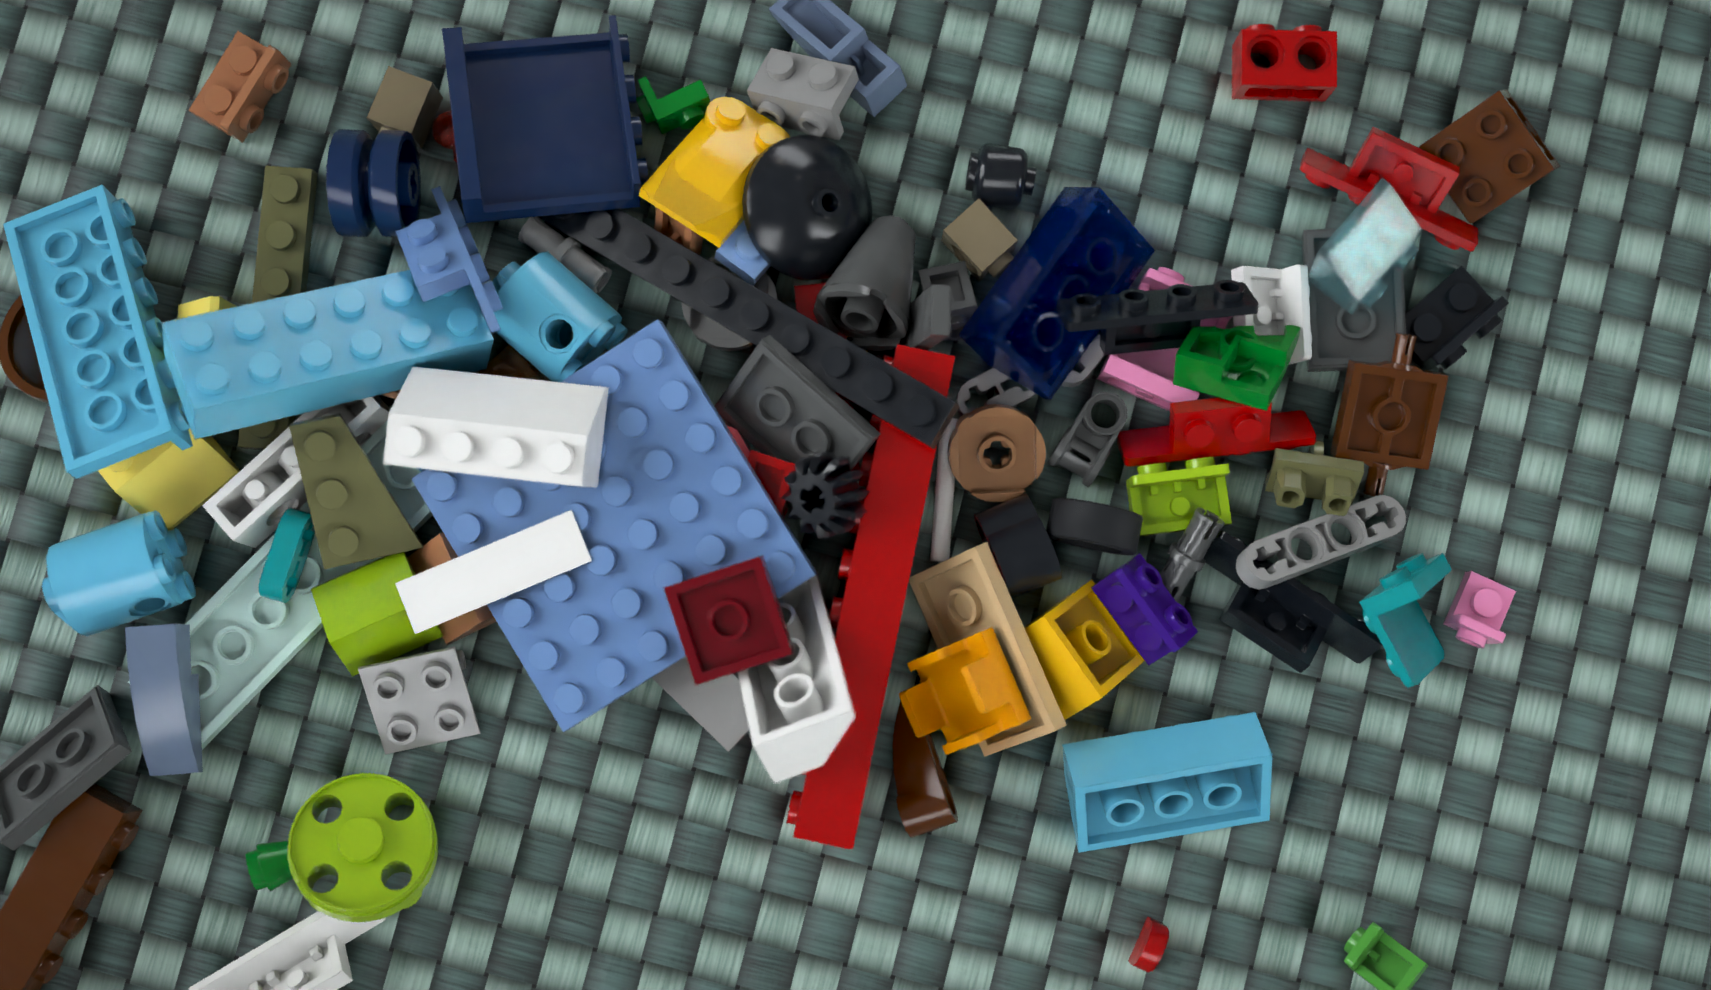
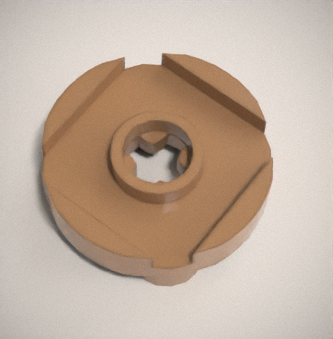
M988 404L978 407L958 419L956 427L950 435L947 454L951 471L964 489L980 500L1004 502L1026 492L1024 489L1030 486L1035 478L1036 480L1038 479L1045 465L1046 448L1042 434L1026 413L1009 405ZM994 441H1000L1002 447L1009 448V455L1001 456L1000 464L992 465L990 457L983 456L984 450L990 448L991 443Z

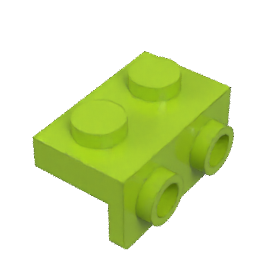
M1204 457L1185 461L1186 469L1167 471L1166 463L1137 467L1138 475H1133L1125 481L1129 509L1143 518L1140 536L1185 531L1197 507L1204 508L1205 513L1208 510L1219 516L1224 521V526L1232 524L1225 478L1226 475L1230 474L1229 464L1215 465L1214 457Z

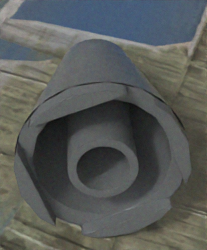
M883 216L874 219L816 297L813 312L817 322L837 335L840 332L853 338L851 343L864 350L878 352L894 349L899 344L900 339L905 338L909 329L916 235L904 219L897 216Z

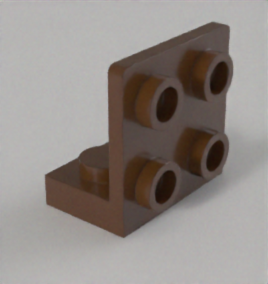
M1507 89L1497 91L1419 146L1420 149L1460 167V174L1448 194L1469 223L1476 222L1560 167L1558 161Z

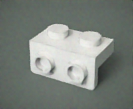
M1297 264L1284 269L1241 266L1232 269V280L1245 283L1259 303L1257 314L1233 316L1234 327L1254 326L1257 335H1284L1285 325L1301 327L1299 339L1288 365L1310 360L1312 357V333L1310 325L1308 267Z

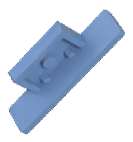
M441 187L433 188L431 190L441 214L429 219L417 220L408 227L395 231L423 302L471 284L491 333L501 330L494 312L503 309L494 285L490 281L468 225L465 223L456 199L447 202Z

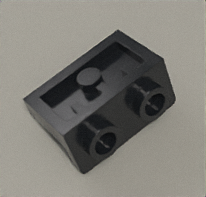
M1460 266L1405 313L1406 334L1417 336L1412 359L1422 370L1428 371L1439 364L1444 370L1447 369L1467 352L1462 344L1473 334L1481 339L1502 321L1497 313L1508 305L1509 302L1503 296L1493 300L1463 266Z

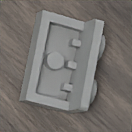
M771 48L749 85L747 93L753 109L779 126L804 132L811 136L840 140L844 130L839 114L859 78L855 66Z

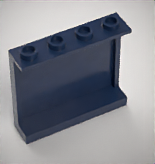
M616 15L609 16L608 33L464 44L462 27L442 29L465 223L640 207L641 197L639 192L649 179L646 158L637 159L635 146L643 144L641 121L639 116L631 117L629 104H636L635 81L633 74H624L623 63H630L629 42L627 34H618Z

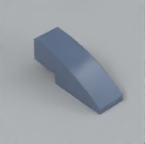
M778 0L769 8L773 17L810 57L855 66L859 80L850 97L873 117L907 87L900 65L868 39L865 29L832 1Z
M163 624L125 627L131 697L137 730L149 775L161 776L203 772L199 674H192L190 625Z

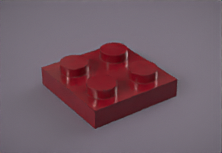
M763 555L664 587L695 685L767 663L795 652Z

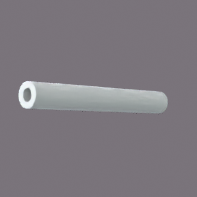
M953 418L940 438L938 445L930 561L943 562L950 558L955 477L949 466L947 451L950 435L958 419Z

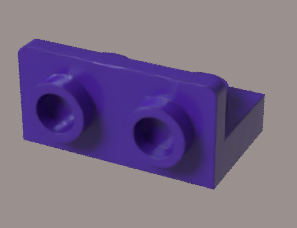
M1140 553L1091 587L1148 665L1156 662L1171 651H1178L1198 633V630L1192 624L1189 612L1184 606L1175 601L1163 585L1158 570L1153 565L1147 563Z

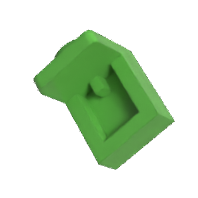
M1372 922L1367 930L1359 927L1351 935L1344 947V951L1348 953L1344 959L1345 964L1377 990H1411L1428 967L1427 963L1386 934L1375 922Z

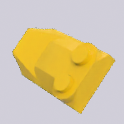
M725 96L715 98L709 103L703 119L641 187L639 196L720 248L744 220L742 206L744 185L755 160L772 144L789 138L790 135L781 126L764 115L757 113L756 110L738 99Z

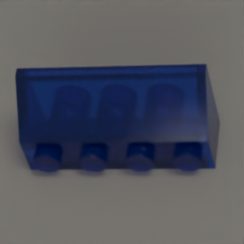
M1064 187L959 333V336L988 365L1044 399L1051 400L1100 330L1067 331L1056 311L1057 300L1072 298L1081 293H1089L1096 296L1119 294L1123 290L1129 289L1155 250L1100 187Z

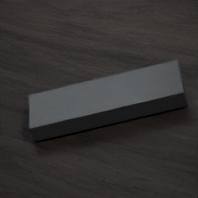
M932 284L911 302L909 329L905 338L900 339L899 345L930 350L951 334L952 288H950V285Z

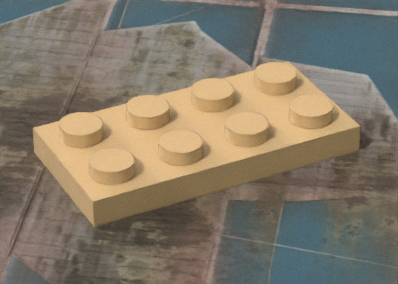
M987 542L909 577V583L938 649L993 627L1032 719L980 742L979 745L984 757L1055 732L1066 726L1063 715Z

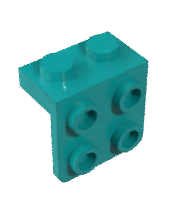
M1419 553L1396 565L1397 570L1380 578L1381 584L1360 601L1363 608L1364 621L1369 630L1377 634L1382 643L1391 672L1400 678L1407 688L1418 685L1445 657L1444 650L1417 601L1452 570L1443 553L1426 559L1423 553Z

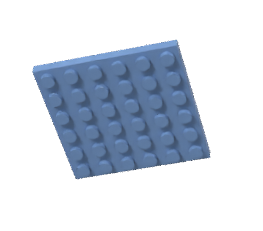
M659 319L561 381L562 383L609 388L598 488L425 469L411 478L458 557L572 510L592 561L487 604L563 732L573 728L686 657L664 587L761 555L764 556L777 599L817 575L816 570L667 328Z

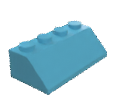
M1256 712L1063 744L1065 782L1079 853L1270 820L1272 753Z

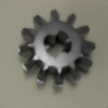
M820 452L815 454L814 457L808 456L800 459L795 463L796 471L790 472L784 478L792 490L786 492L782 499L791 502L793 510L788 518L801 519V533L810 534L815 532L818 538H830L837 533L843 534L851 531L856 526L855 520L862 518L868 512L860 500L866 498L870 491L860 488L858 483L864 472L858 470L850 471V457H835L833 452Z

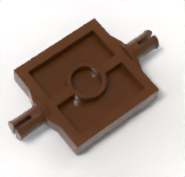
M1396 333L1391 361L1369 363L1349 360L1330 454L1337 458L1359 460L1369 466L1363 493L1369 496L1384 495L1388 470L1402 467L1429 470L1449 376L1441 372L1421 370L1411 365L1417 339L1415 335Z

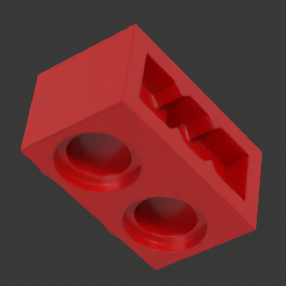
M1254 24L1246 29H1242L1232 45V99L1325 102L1337 88V31H1322V28L1317 25H1302L1293 30H1275V27L1270 24ZM1259 53L1264 55L1269 60L1270 67H1258L1253 63L1250 54ZM1305 54L1312 57L1316 62L1317 69L1305 68L1299 62L1298 55Z

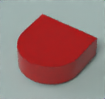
M1147 917L1128 962L1147 973L1153 971L1159 964L1169 939L1168 927L1153 918Z

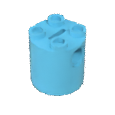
M548 251L537 254L522 266L515 261L509 263L492 281L503 309L494 312L501 329L495 331V333L552 382H561L597 359L605 348L611 350L621 342L628 329L621 324V315ZM573 329V339L570 341V332Z
M156 510L50 546L46 557L48 577L43 579L42 582L43 594L51 611L76 632L84 636H90L180 605L184 601L196 597V589L190 574L184 570L180 558L187 555V546L181 532L177 528L168 531L162 516Z

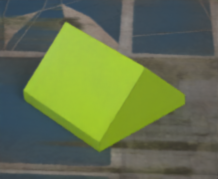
M405 552L381 557L311 588L329 644L352 677L359 674L358 667L389 661L443 637L439 625L417 634L414 633L395 584L415 575Z

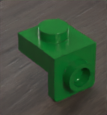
M646 76L637 80L642 95L636 97L637 105L646 123L656 121L662 135L677 127L681 129L692 128L703 119L710 99L701 79L658 100Z

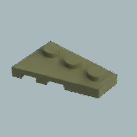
M341 413L290 423L289 428L324 570L423 548V543L406 520L392 494L382 482Z

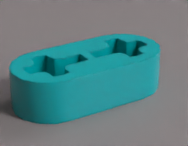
M292 507L284 512L260 577L258 588L260 596L284 604L292 598L298 586L315 535L311 513Z

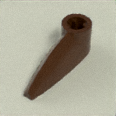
M900 700L893 734V767L898 794L896 802L904 828L908 835L913 838L958 822V814L931 734L920 738L915 736Z

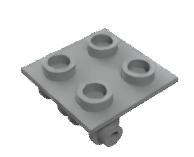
M455 646L358 667L385 755L481 733L462 671L466 669V659L462 650L456 651Z

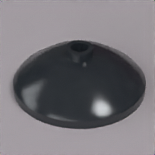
M799 135L780 140L759 155L746 178L742 206L748 235L762 258L777 271L789 277L800 280H819L831 277L872 222V200L862 171L846 151L827 139L811 135ZM823 196L827 200L828 211H826L822 206Z

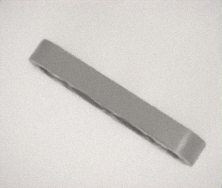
M1374 496L1350 505L1345 516L1326 514L1258 539L1239 554L1236 559L1237 574L1243 583L1249 587L1264 589L1387 542L1403 530L1406 524L1404 508L1397 500L1390 496ZM1374 515L1377 517L1384 515L1388 522L1387 524L1384 522L1374 524L1368 529L1365 526V522ZM1332 524H1342L1349 530L1352 537L1350 545H1344L1335 540L1331 532ZM1293 538L1303 539L1309 544L1312 550L1311 560L1300 559L1294 554L1291 547V540ZM1277 553L1279 561L1275 562L1267 570L1265 568L1257 569L1254 566L1253 561L1255 559L1264 561L1272 558Z

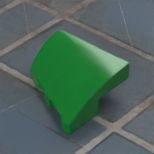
M1285 325L1284 335H1257L1254 326H1236L1230 329H1222L1215 326L1192 327L1176 353L1173 385L1267 411L1291 360L1299 339L1301 327Z

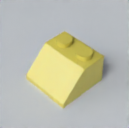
M191 428L188 429L192 441V447L181 450L170 441L97 470L114 492L140 514L158 511L168 531L174 529L201 507L240 471L212 436L194 439Z

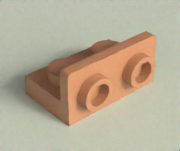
M237 31L189 108V111L201 120L243 143L247 135L255 132L260 126L264 117V108L273 93L276 94L281 91L286 84L289 75L288 69L291 63L278 49L271 45L266 47Z

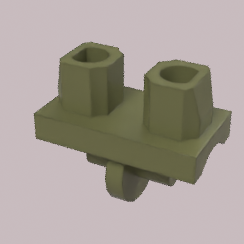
M1316 440L1314 445L1309 446L1308 453L1276 448L1272 466L1265 481V491L1274 492L1278 506L1296 508L1303 505L1306 497L1322 500V509L1327 514L1345 516L1354 501L1363 477L1364 462L1324 455V442Z

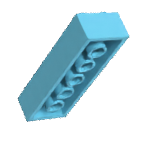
M410 270L163 322L164 355L194 439L401 390L412 367L469 373L487 369L494 341L471 284L423 302Z

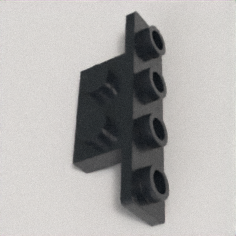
M1221 280L1214 285L1192 287L1176 284L1168 289L1143 291L1140 289H1126L1119 294L1096 296L1094 294L1081 293L1072 298L1058 299L1056 311L1065 329L1069 332L1101 329L1100 347L1104 355L1180 348L1192 327L1200 326L1201 319L1257 314L1259 303L1245 283L1234 280Z
M1220 531L1214 538L1203 559L1206 560L1208 565L1238 584L1219 619L1299 673H1302L1310 666L1322 641L1356 663H1362L1381 648L1382 643L1377 634L1371 632L1364 621L1354 618L1330 602L1326 596L1310 589L1295 578L1264 589L1249 587L1243 583L1236 570V559L1248 546L1242 540L1232 537L1224 531ZM1255 559L1253 561L1257 569L1265 568L1267 570L1273 565L1267 559L1264 561Z

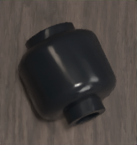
M985 143L981 146L978 153L971 152L965 190L972 191L973 200L980 199L986 206L1015 209L1020 204L1023 195L1032 196L1036 178V167L1028 166L1027 153L1021 148Z

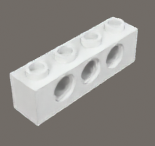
M377 395L306 412L295 422L341 413L362 446L388 420L391 409ZM288 427L202 505L235 542L253 548L258 547L277 529L281 517L288 508L299 509L307 501L290 428Z

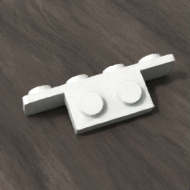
M318 911L194 984L188 990H338L353 981L345 944L385 921L386 917L369 922H348L332 918Z

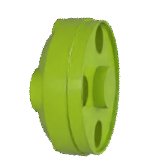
M374 773L344 776L318 789L306 800L295 816L288 840L289 868L302 895L311 907L332 918L348 922L379 920L417 903L422 896L423 889L433 874L438 857L437 831L433 817L424 801L417 793L399 780ZM409 805L414 808L412 814L405 820L396 821L389 818L390 812L397 806ZM337 807L342 810L340 816L333 822L320 823L317 821L321 812L327 808ZM405 872L411 875V881L402 889L391 890L385 887L389 877L395 873ZM335 875L338 877L337 884L332 890L325 893L313 891L314 884L322 876Z

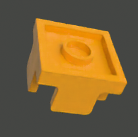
M993 627L907 663L910 672L917 670L920 683L899 693L903 708L917 738L926 736L938 729L942 730L947 741L946 744L942 745L945 755L980 743L1004 730L1021 725L1032 719Z

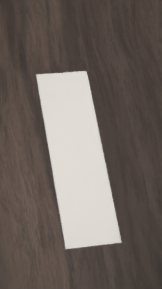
M570 510L395 584L414 633L417 634L592 560L573 512Z

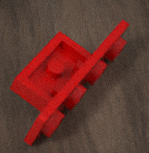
M1374 126L1350 167L1311 148H1307L1303 154L1300 171L1305 173V177L1314 185L1325 189L1333 186L1347 193L1352 202L1363 208L1373 209L1375 206L1390 213L1391 218L1405 228L1416 229L1419 227L1434 234V238L1447 248L1458 250L1461 247L1473 252L1478 245L1477 227L1438 209L1459 176L1460 167Z
M1217 397L1170 403V425L1120 431L1117 436V444L1124 465L1130 467L1204 457L1246 455L1251 452L1276 450V448L1292 450L1297 447L1314 445L1316 443V433L1306 412L1303 410L1271 414L1272 402L1267 411Z

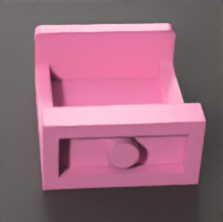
M1159 267L1158 270L1149 268L1142 277L1137 289L1143 291L1168 289L1176 284H1189L1184 283L1185 278L1180 273L1169 268ZM1233 316L1201 319L1200 326H1215L1225 329L1228 321ZM1179 348L1107 355L1097 378L1169 412L1170 403L1197 400L1200 395L1195 390L1173 385L1176 353Z

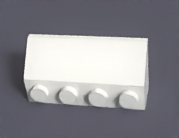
M412 367L388 415L383 464L598 488L609 388Z
M818 573L778 599L795 652L791 655L738 672L753 748L774 784L823 766L855 718Z

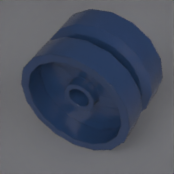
M339 129L333 134L326 165V189L332 224L338 235L344 237H368L376 226L382 236L398 238L395 231L408 227L411 223L419 220L421 204L420 163L416 143L411 133L408 131L382 130L374 141L369 133L364 130Z

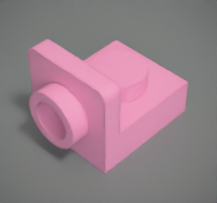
M1473 571L1465 572L1443 624L1457 630L1455 637L1471 646L1483 649L1485 644H1502L1506 634L1501 632L1500 628L1516 591Z

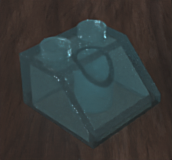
M1382 178L1317 252L1308 276V281L1351 315L1356 312L1362 303L1371 308L1389 286L1382 280L1393 268L1402 272L1420 250L1414 243L1422 228L1389 182Z

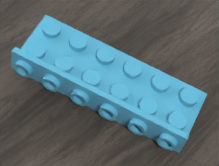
M103 184L3 224L66 472L76 479L170 441L181 450L192 447L188 431L190 425L164 355L163 323L156 317L153 305L158 304L157 294L150 281L144 276L142 266L147 264V259L140 243L133 237L131 226L136 224L134 214L123 198L117 200Z

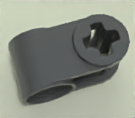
M1100 392L1093 395L1082 407L1071 427L1067 428L1047 463L1053 467L1059 464L1083 478L1082 484L1089 488L1108 458L1111 446L1125 425L1127 407L1124 401L1117 394L1111 392ZM1103 403L1113 409L1115 422L1112 427L1101 428L1093 422L1091 410L1094 405Z

